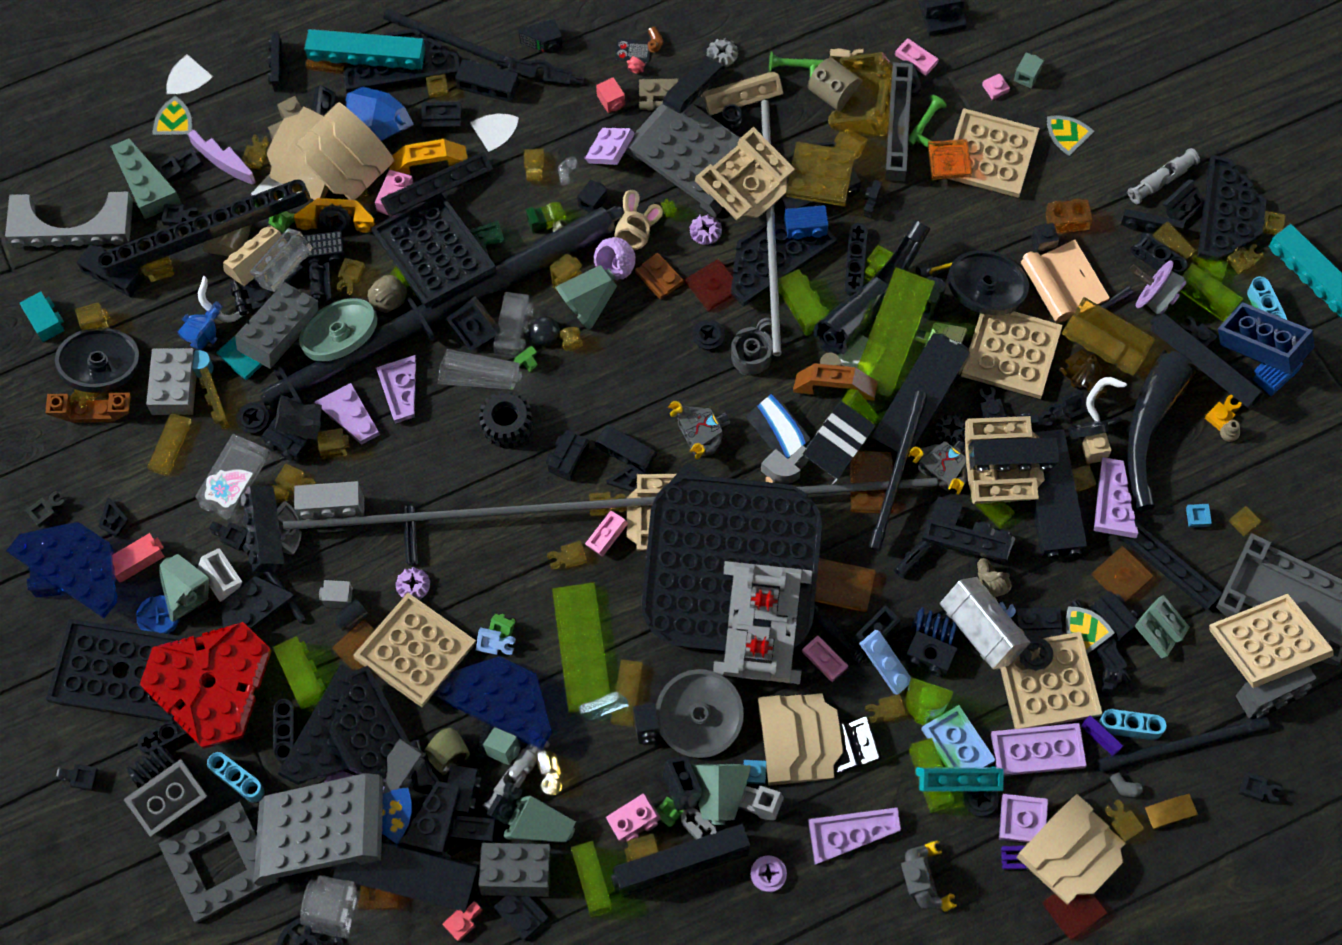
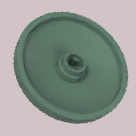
M352 298L334 302L319 310L304 327L299 336V344L305 355L316 361H330L344 357L358 349L370 338L377 325V314L372 305L362 299Z

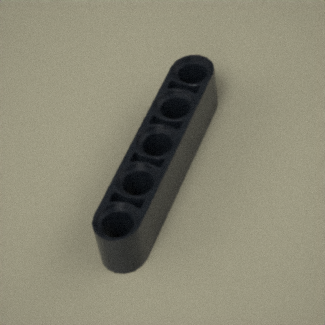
M706 56L666 93L663 105L679 114L683 113L720 78L725 66Z

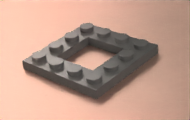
M241 802L159 843L195 923L201 922L270 885L257 886L254 884L257 835ZM230 834L247 870L207 891L190 854Z

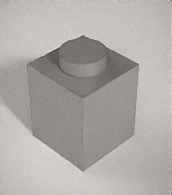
M324 580V587H321L319 591V599L322 600L326 608H345L352 600V585L349 581Z

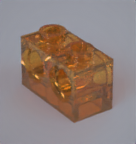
M1088 199L1048 203L1046 210L1047 223H1054L1057 233L1090 229L1092 216Z

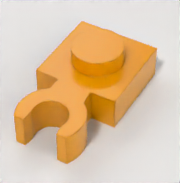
M1229 395L1226 398L1224 405L1218 402L1205 416V419L1219 431L1224 424L1235 417L1233 412L1238 411L1242 404L1238 402L1237 405H1232L1230 401L1233 395Z

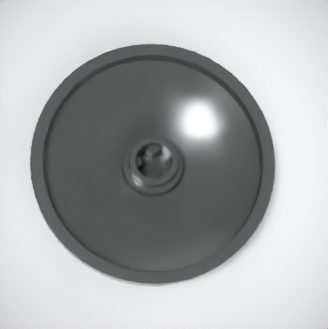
M694 669L677 675L663 688L656 705V715L661 736L674 750L690 757H710L724 751L734 742L743 723V704L737 689L727 678L710 670Z

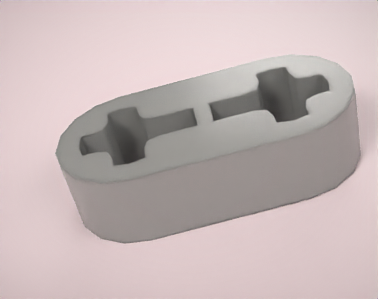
M695 808L685 809L682 812L681 823L695 839L702 838L703 836L700 828L706 832L711 830L710 835L716 833L715 827L708 820H704L701 813ZM693 814L696 815V816H695V822H696L698 825L696 826V825H695L693 822H691V821H690L689 823H687V822H686V821H687L686 815H689V816H692Z

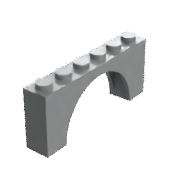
M108 192L104 207L93 219L77 227L57 228L45 224L36 217L35 204L29 194L9 195L5 238L10 246L16 248L23 246L42 247L44 245L61 247L63 245L82 246L83 244H93L100 246L103 244L121 245L129 243L133 201L129 192Z

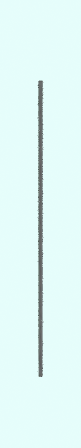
M937 478L901 480L898 489L937 486ZM889 481L796 488L804 491L807 495L886 490ZM655 497L284 521L283 529L291 530L648 506L653 504Z

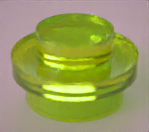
M667 198L661 205L666 217L671 216L673 218L677 208L674 201H669Z

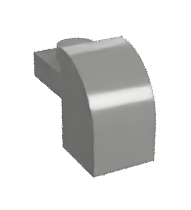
M801 446L789 459L775 449L762 462L761 471L776 483L789 484L795 482L800 478V469L808 462L807 457L802 454L806 448Z
M745 786L738 809L757 814L762 819L775 820L784 797L781 792L760 786L759 790Z

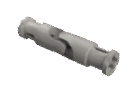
M1192 148L1186 150L1184 155L1174 158L1158 169L1157 172L1147 176L1140 182L1141 184L1135 188L1128 189V195L1132 202L1135 204L1141 203L1144 197L1147 195L1151 196L1164 185L1169 184L1187 172L1190 166L1200 163L1198 153Z
M533 733L532 740L528 746L521 750L514 761V765L508 769L495 787L492 797L487 803L483 804L485 809L489 810L497 794L503 796V788L509 777L516 782L512 792L515 787L519 788L526 775L538 762L541 752L545 747L549 746V743L544 738Z

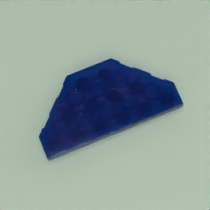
M79 522L19 534L6 550L11 556L103 619L118 602L117 593L115 592V567L112 559L113 546Z
M500 656L452 671L432 695L493 727L517 736V739L541 751L552 734L538 676Z

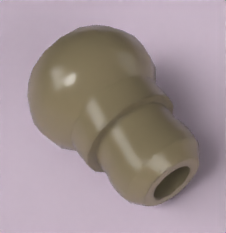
M1230 420L1220 429V435L1223 440L1233 442L1239 438L1240 423L1237 420Z

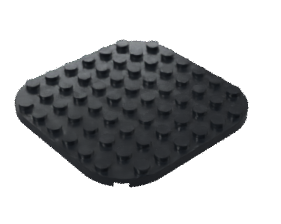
M687 475L676 478L665 485L653 501L649 522L642 591V612L650 630L659 639L674 646L726 651L728 628H730L728 627L734 575L724 574L725 561L811 570V584L800 583L794 649L806 638L814 617L822 530L821 517L817 506L804 491L781 483ZM753 583V585H752V588H753V586L767 587V588H777V589H779V593H780V586L754 584V583ZM754 618L753 625L770 627L771 631L772 620Z

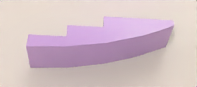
M195 130L188 133L192 145L218 168L251 185L256 183L253 173L230 147L223 151L212 138L205 142Z

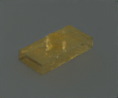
M1168 221L1153 234L1156 240L1185 260L1196 251Z

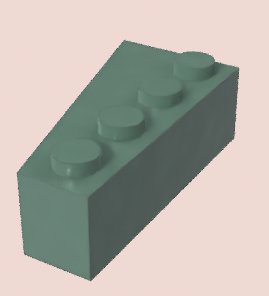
M130 139L111 146L144 219L163 212L164 204H181L177 192Z

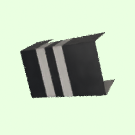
M840 401L802 454L836 478V481L875 425Z

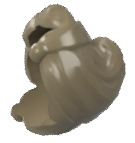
M386 275L376 280L368 290L369 303L374 309L385 314L399 308L405 303L404 300L407 297L406 287L393 275Z
M980 559L977 563L979 581L988 589L993 597L1008 593L1011 589L1010 574L995 572L994 566L990 564L988 559Z

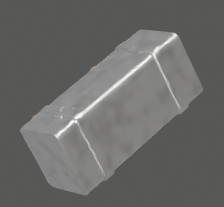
M977 577L960 580L940 602L949 618H952L981 654L980 656L983 660H986L992 669L1009 666L1030 644L1023 630L1013 622L998 604L997 599L989 593L988 589Z

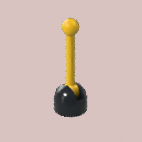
M952 263L934 268L927 264L917 265V278L919 281H924L928 276H932V272L949 268Z

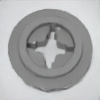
M725 38L723 40L716 39L707 48V56L724 66H728L737 59V46L733 44V41L729 42ZM719 49H720V50L726 49V54H725V53L719 54Z

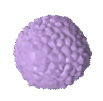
M617 237L603 240L596 248L594 264L596 267L602 265L605 270L609 268L617 281L631 274L635 265V253L632 246L626 240Z

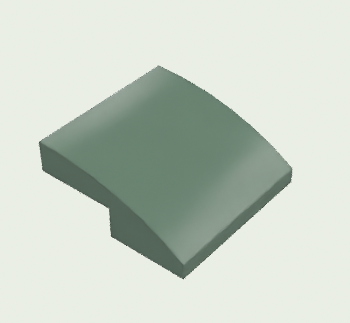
M1164 595L1160 596L1147 609L1135 625L1137 630L1161 658L1169 655L1175 643L1181 641L1190 628Z

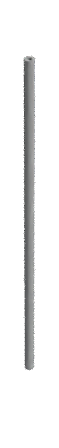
M763 100L761 101L763 137L771 144L769 101ZM772 205L766 211L773 355L780 356L781 338L774 205Z

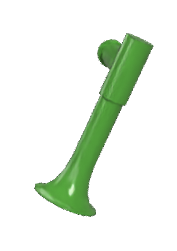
M771 51L769 71L771 72V69L777 66L810 68L811 77L817 66L824 60L779 58Z
M929 96L931 101L929 109L908 137V144L910 146H913L916 141L928 148L935 145L934 141L932 142L922 136L921 133L934 113L940 108L944 109L947 107L946 103L938 96Z

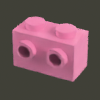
M389 170L375 201L377 212L388 215L380 199L413 184L412 176Z
M644 793L606 817L618 840L627 843L639 837L638 834L643 830L649 831L658 825L657 822L661 820L650 798Z

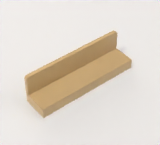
M770 72L705 91L701 96L705 99L708 114L712 115L722 112L727 105L734 104L740 107L781 95L783 91L779 75L775 72Z

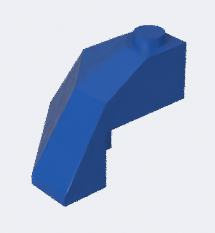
M362 87L347 94L346 108L364 122L380 141L399 134L414 125L405 107L389 93Z

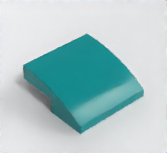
M235 336L216 352L219 358L230 365L245 380L263 365L237 350Z

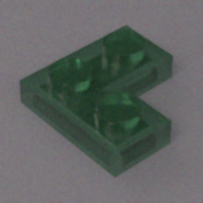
M498 221L469 230L487 255L486 246L505 241Z

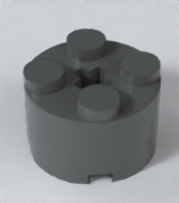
M755 327L744 328L736 334L731 344V360L741 374L755 375L770 367L773 348L770 336L765 331L762 332Z

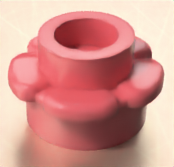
M632 56L630 61L627 60L630 71L635 74L643 72L645 64L640 59Z

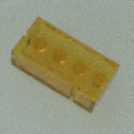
M1086 297L1082 298L1062 332L1069 340L1077 342L1090 352H1094L1106 362L1117 363V367L1134 376L1146 358L1155 340L1152 336Z

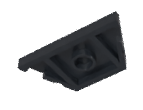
M255 576L221 602L223 628L244 622L253 631L296 597L292 593Z

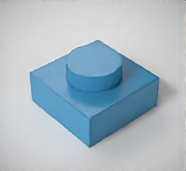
M1209 504L1187 505L1186 512L1189 528L1210 527L1212 523Z
M744 760V765H751L746 784L765 785L766 761Z

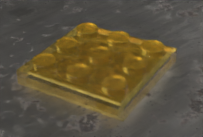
M797 142L792 167L795 170L789 176L786 197L845 206L855 151Z

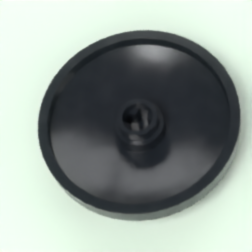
M986 250L970 251L957 257L950 267L947 278L951 293L961 304L975 312L986 315H1005L1016 311L1024 303L1029 291L1027 276L1017 263L1002 254Z
M104 327L85 329L69 336L61 343L55 355L56 370L60 379L71 388L91 393L110 391L124 385L135 375L140 363L139 350L134 340L119 330Z

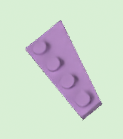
M1102 458L1094 531L1137 538L1138 531L1137 527H1135L1131 495L1128 492V481L1124 461Z
M897 808L808 820L815 864L901 830Z

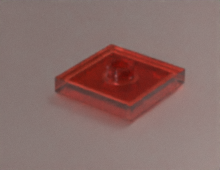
M719 259L685 279L686 284L708 312L733 297L731 294L733 277Z
M1054 893L1042 902L1070 940L1107 914L1093 894H1077L1067 905Z

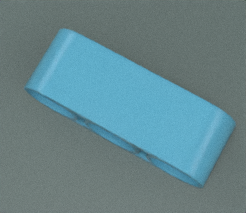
M1261 276L1254 278L1247 292L1252 306L1287 320L1268 279Z
M1109 709L1103 713L1099 720V724L1111 735L1156 740L1160 738L1166 729V722L1161 716ZM1106 718H1111V719H1113L1114 722H1115V725H1113V726L1108 725V724L1106 723L1105 719H1106ZM1127 721L1135 722L1137 728L1129 727ZM1149 724L1157 725L1159 731L1151 730Z
M216 752L209 756L207 764L214 775L248 801L258 802L264 797L265 791L260 782L226 755ZM218 761H224V765L221 768L215 769ZM234 774H241L238 781H231ZM252 786L258 787L254 794H248L249 788Z

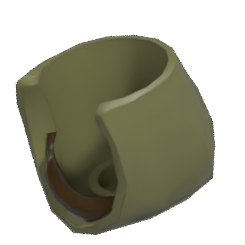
M452 727L445 728L437 733L425 749L430 763L443 776L450 772L451 765H459L470 755L463 738Z

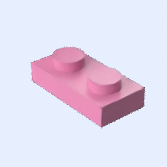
M908 38L895 52L898 58L903 61L912 62L915 69L925 76L938 63L936 57Z
M610 511L585 544L601 556H604L628 525V522Z
M819 636L815 637L802 649V653L831 682L848 668V665Z

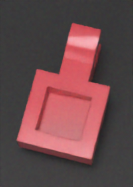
M474 901L464 913L457 910L443 925L459 942L475 927L471 921L483 910Z

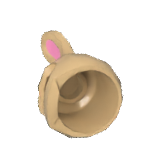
M629 190L624 194V215L619 220L614 235L615 238L626 240L633 250H638L647 243L650 227L661 218L663 210L659 205L652 204L644 214L637 212L639 194L635 190Z

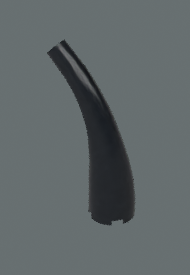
M915 220L894 254L881 270L864 287L836 306L815 325L814 336L815 338L819 337L823 344L820 347L825 352L844 355L866 334L909 269L931 228Z
M1163 350L1149 371L1139 393L1129 431V479L1136 510L1141 512L1155 507L1152 488L1148 487L1146 477L1148 444L1198 374L1197 368L1192 370L1188 365L1189 359L1173 350L1170 354Z

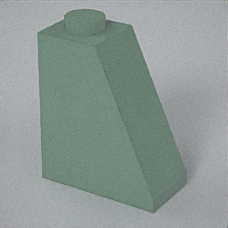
M599 265L555 288L569 308L578 315L580 322L590 330L617 285L613 281L616 277L609 268L605 270L602 265Z
M179 554L163 560L160 564V579L169 617L174 622L208 600L209 578Z
M691 764L702 790L698 804L702 818L704 820H712L714 825H724L725 820H734L751 765Z
M532 796L517 798L515 804L518 806L508 822L510 829H506L504 837L507 839L560 843L571 839L575 831L573 827L576 822Z

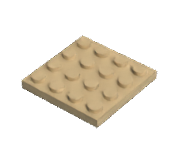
M963 108L952 145L966 144L970 176L946 179L1019 198L1039 128Z
M1018 312L1005 315H986L980 313L969 348L970 358L963 368L961 376L1041 399L1062 325Z
M407 593L356 651L353 657L363 666L368 665L370 671L423 707L473 648L476 640Z
M1288 594L1209 625L1210 632L1252 688L1333 656L1331 646Z
M1081 632L1043 638L1053 649V660L1044 670L1035 672L1032 669H1026L1025 665L1020 663L1019 656L1009 666L1000 668L1015 729L1043 727L1083 720L1089 715L1093 718L1102 715ZM1040 648L1035 650V652L1030 651L1032 653V661L1036 657L1041 658L1039 656Z

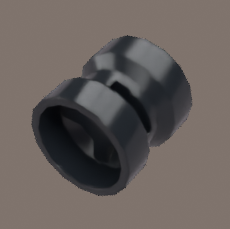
M730 104L725 106L722 111V125L729 131H736L741 126L742 112L739 106Z

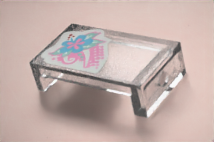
M232 434L195 496L199 506L206 511H216L224 519L228 520L231 518L236 520L238 517L236 511L241 504L242 494L253 484L264 463L269 465L273 458L269 449Z

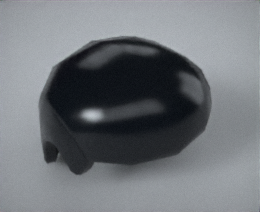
M545 316L533 321L529 334L535 344L541 347H551L558 341L561 331L559 324L553 318Z

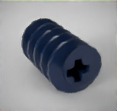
M924 607L917 611L910 631L916 627V632L924 630V634L929 636L932 633L935 639L940 636L942 642L948 639L949 645H951L958 627L954 621L949 624V617L947 616L941 621L940 613L933 618L932 610L925 615Z

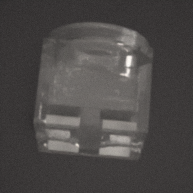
M318 876L317 881L310 880L302 902L301 925L311 927L312 932L348 938L358 899L355 883Z

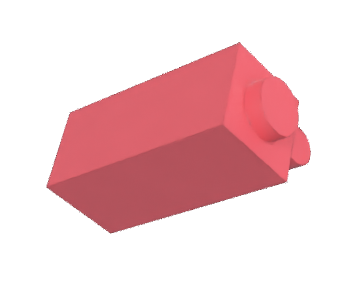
M149 533L106 558L105 561L119 583L165 557L161 552L164 547L158 537L153 539Z

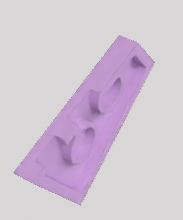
M410 356L376 367L395 424L414 418L416 356Z
M351 383L314 402L315 404L322 405V410L360 444L380 435Z

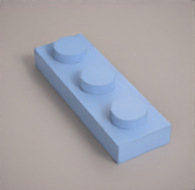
M874 630L859 643L894 694L898 695L913 682L879 631Z

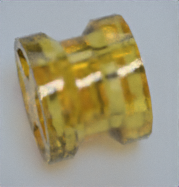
M568 327L560 332V337L564 341L562 343L564 350L572 351L582 347L583 342L579 338V328Z

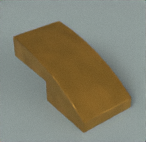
M1190 794L1175 797L1145 808L1154 830L1198 815Z

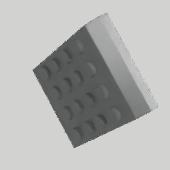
M662 102L635 132L625 153L636 161L642 160L700 202L701 208L712 216L717 217L724 207L710 194L708 195L695 182V178L710 164L714 166L738 145L740 138L693 104L683 113L679 114L664 106Z
M1251 533L1216 608L1224 615L1230 617L1288 594L1333 649V656L1322 660V662L1338 665L1342 659V579L1270 546L1271 542Z
M364 773L264 796L259 802L254 884L263 886L277 883L279 877L357 861L361 865L381 860L383 778L380 775Z

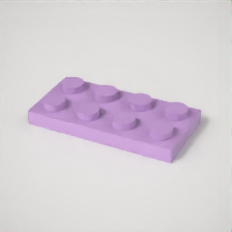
M1079 723L991 732L996 767L1004 768L1003 776L1086 767Z

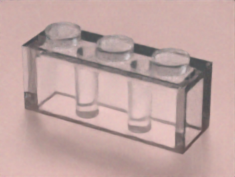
M288 228L252 268L250 273L262 288L275 292L313 248L300 231Z
M505 292L498 323L501 332L495 336L494 341L495 355L515 358L521 351H524L526 342L523 339L524 333H528L529 321L527 319L528 315H532L533 303H530L529 295Z

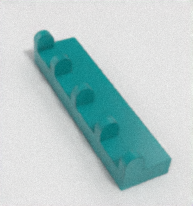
M916 768V775L920 777V791H1003L1004 768Z

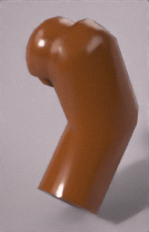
M651 27L648 30L651 41L648 42V50L655 53L660 50L663 39L657 27Z

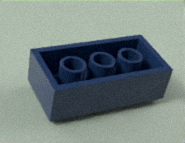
M1243 302L1218 328L1220 345L1289 374L1293 373L1315 347L1313 330Z

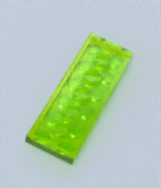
M899 268L894 270L857 367L878 381L876 393L887 397L892 395L935 283L932 280Z
M593 582L552 588L568 711L572 713L599 709V707L604 708L603 706L611 707L595 584Z

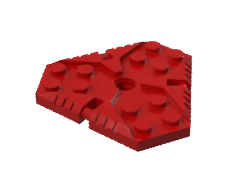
M244 622L202 633L201 637L195 638L191 636L172 643L162 644L152 648L140 686L169 715L172 714L174 716L173 719L203 749L244 737L256 700L253 694L255 689L259 690L271 649ZM204 645L205 649L198 651L197 646ZM210 681H216L214 686L206 688ZM241 686L246 687L245 692L240 691ZM184 702L186 705L180 710L178 707Z

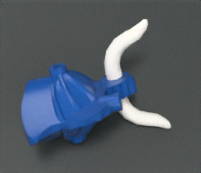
M203 276L198 290V300L207 311L205 315L186 314L182 319L185 323L178 331L181 339L192 342L190 346L201 351L209 342L214 344L218 339L216 337L214 319L217 318L223 322H234L242 317L239 311L231 315L223 314L220 311L223 307L220 303L216 301L211 304L207 301L205 293L208 283L205 276Z

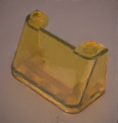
M883 52L840 58L839 63L863 81L841 112H831L828 118L830 127L835 131L886 136L889 127L893 66Z

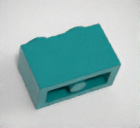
M40 291L20 302L22 309L42 342L64 331L61 323L64 321L58 311L53 312L52 308L55 306L49 296L45 298Z

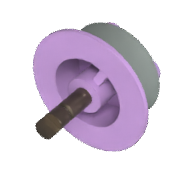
M1168 261L1153 277L1143 272L1134 264L1130 267L1129 270L1147 284L1137 300V308L1147 304L1156 314L1162 315L1169 303L1173 305L1179 297L1178 291L1184 287L1186 281L1184 277L1171 271L1174 264L1173 261Z

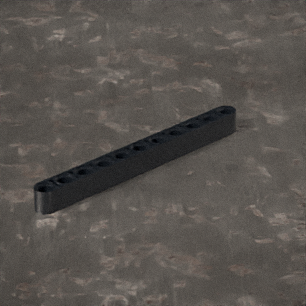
M300 179L292 180L107 250L98 256L97 263L105 275L114 277L304 205L310 200V193L304 181Z

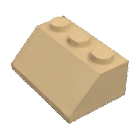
M268 225L223 262L224 271L245 286L287 252L290 247L281 233L271 225Z

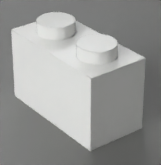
M220 548L201 557L198 570L209 578V586L220 602L241 587L242 580Z

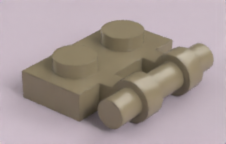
M639 79V100H647L639 102V109H647V111L657 109L663 101L653 100H664L666 93L678 82V79Z

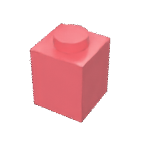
M614 77L596 85L597 96L608 113L617 111L625 105V95Z

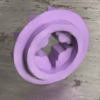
M708 214L706 216L699 215L697 219L692 221L690 234L696 242L711 244L721 236V223L717 221L716 217H710ZM703 224L706 225V227H710L709 234L705 230H702Z
M414 567L408 570L404 569L398 575L396 581L397 592L402 598L409 593L419 600L427 594L430 588L428 575L422 569ZM412 577H414L415 581L418 583L414 585L413 591L411 590L410 585L407 584L411 582Z
M763 856L754 862L751 868V879L753 884L761 891L772 892L780 889L785 883L787 871L780 859L774 856ZM767 865L771 872L778 873L772 876L770 883L766 876H762L766 872Z

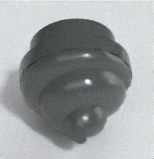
M771 318L761 319L756 328L762 332L765 331L772 337Z

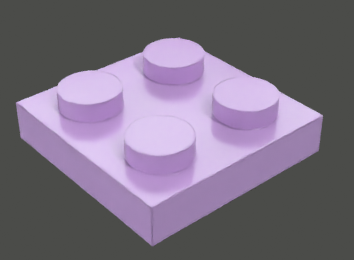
M602 128L585 159L588 163L617 165L635 133L632 129Z
M1003 794L999 840L1029 843L1046 825L1048 799Z

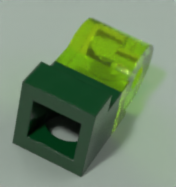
M552 202L547 206L537 209L533 207L526 209L527 220L532 233L551 228L553 223L560 219L566 220V215L560 202Z

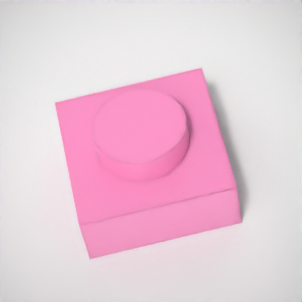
M1001 74L983 81L982 84L992 100L1008 93L1010 90Z

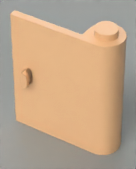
M1076 240L1070 241L1041 256L1038 252L1034 253L1033 251L1023 256L1021 264L1056 323L1064 322L1110 300Z

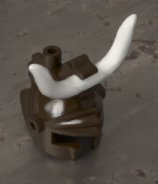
M1083 348L1066 359L1065 362L1069 367L1067 370L1061 367L1060 371L1071 380L1072 387H1087V391L1090 392L1086 401L1088 412L1095 421H1100L1099 414L1094 406L1095 399H1103L1108 393L1106 388L1109 385L1119 388L1127 386V383L1108 377L1109 374L1106 372V369L1099 364L1092 352Z

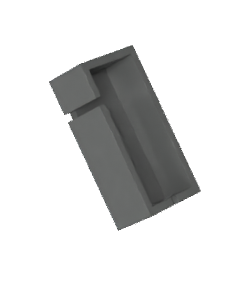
M284 282L249 320V324L246 323L235 335L237 350L271 369L299 338L301 331L318 312V300L303 292L300 295L298 289Z

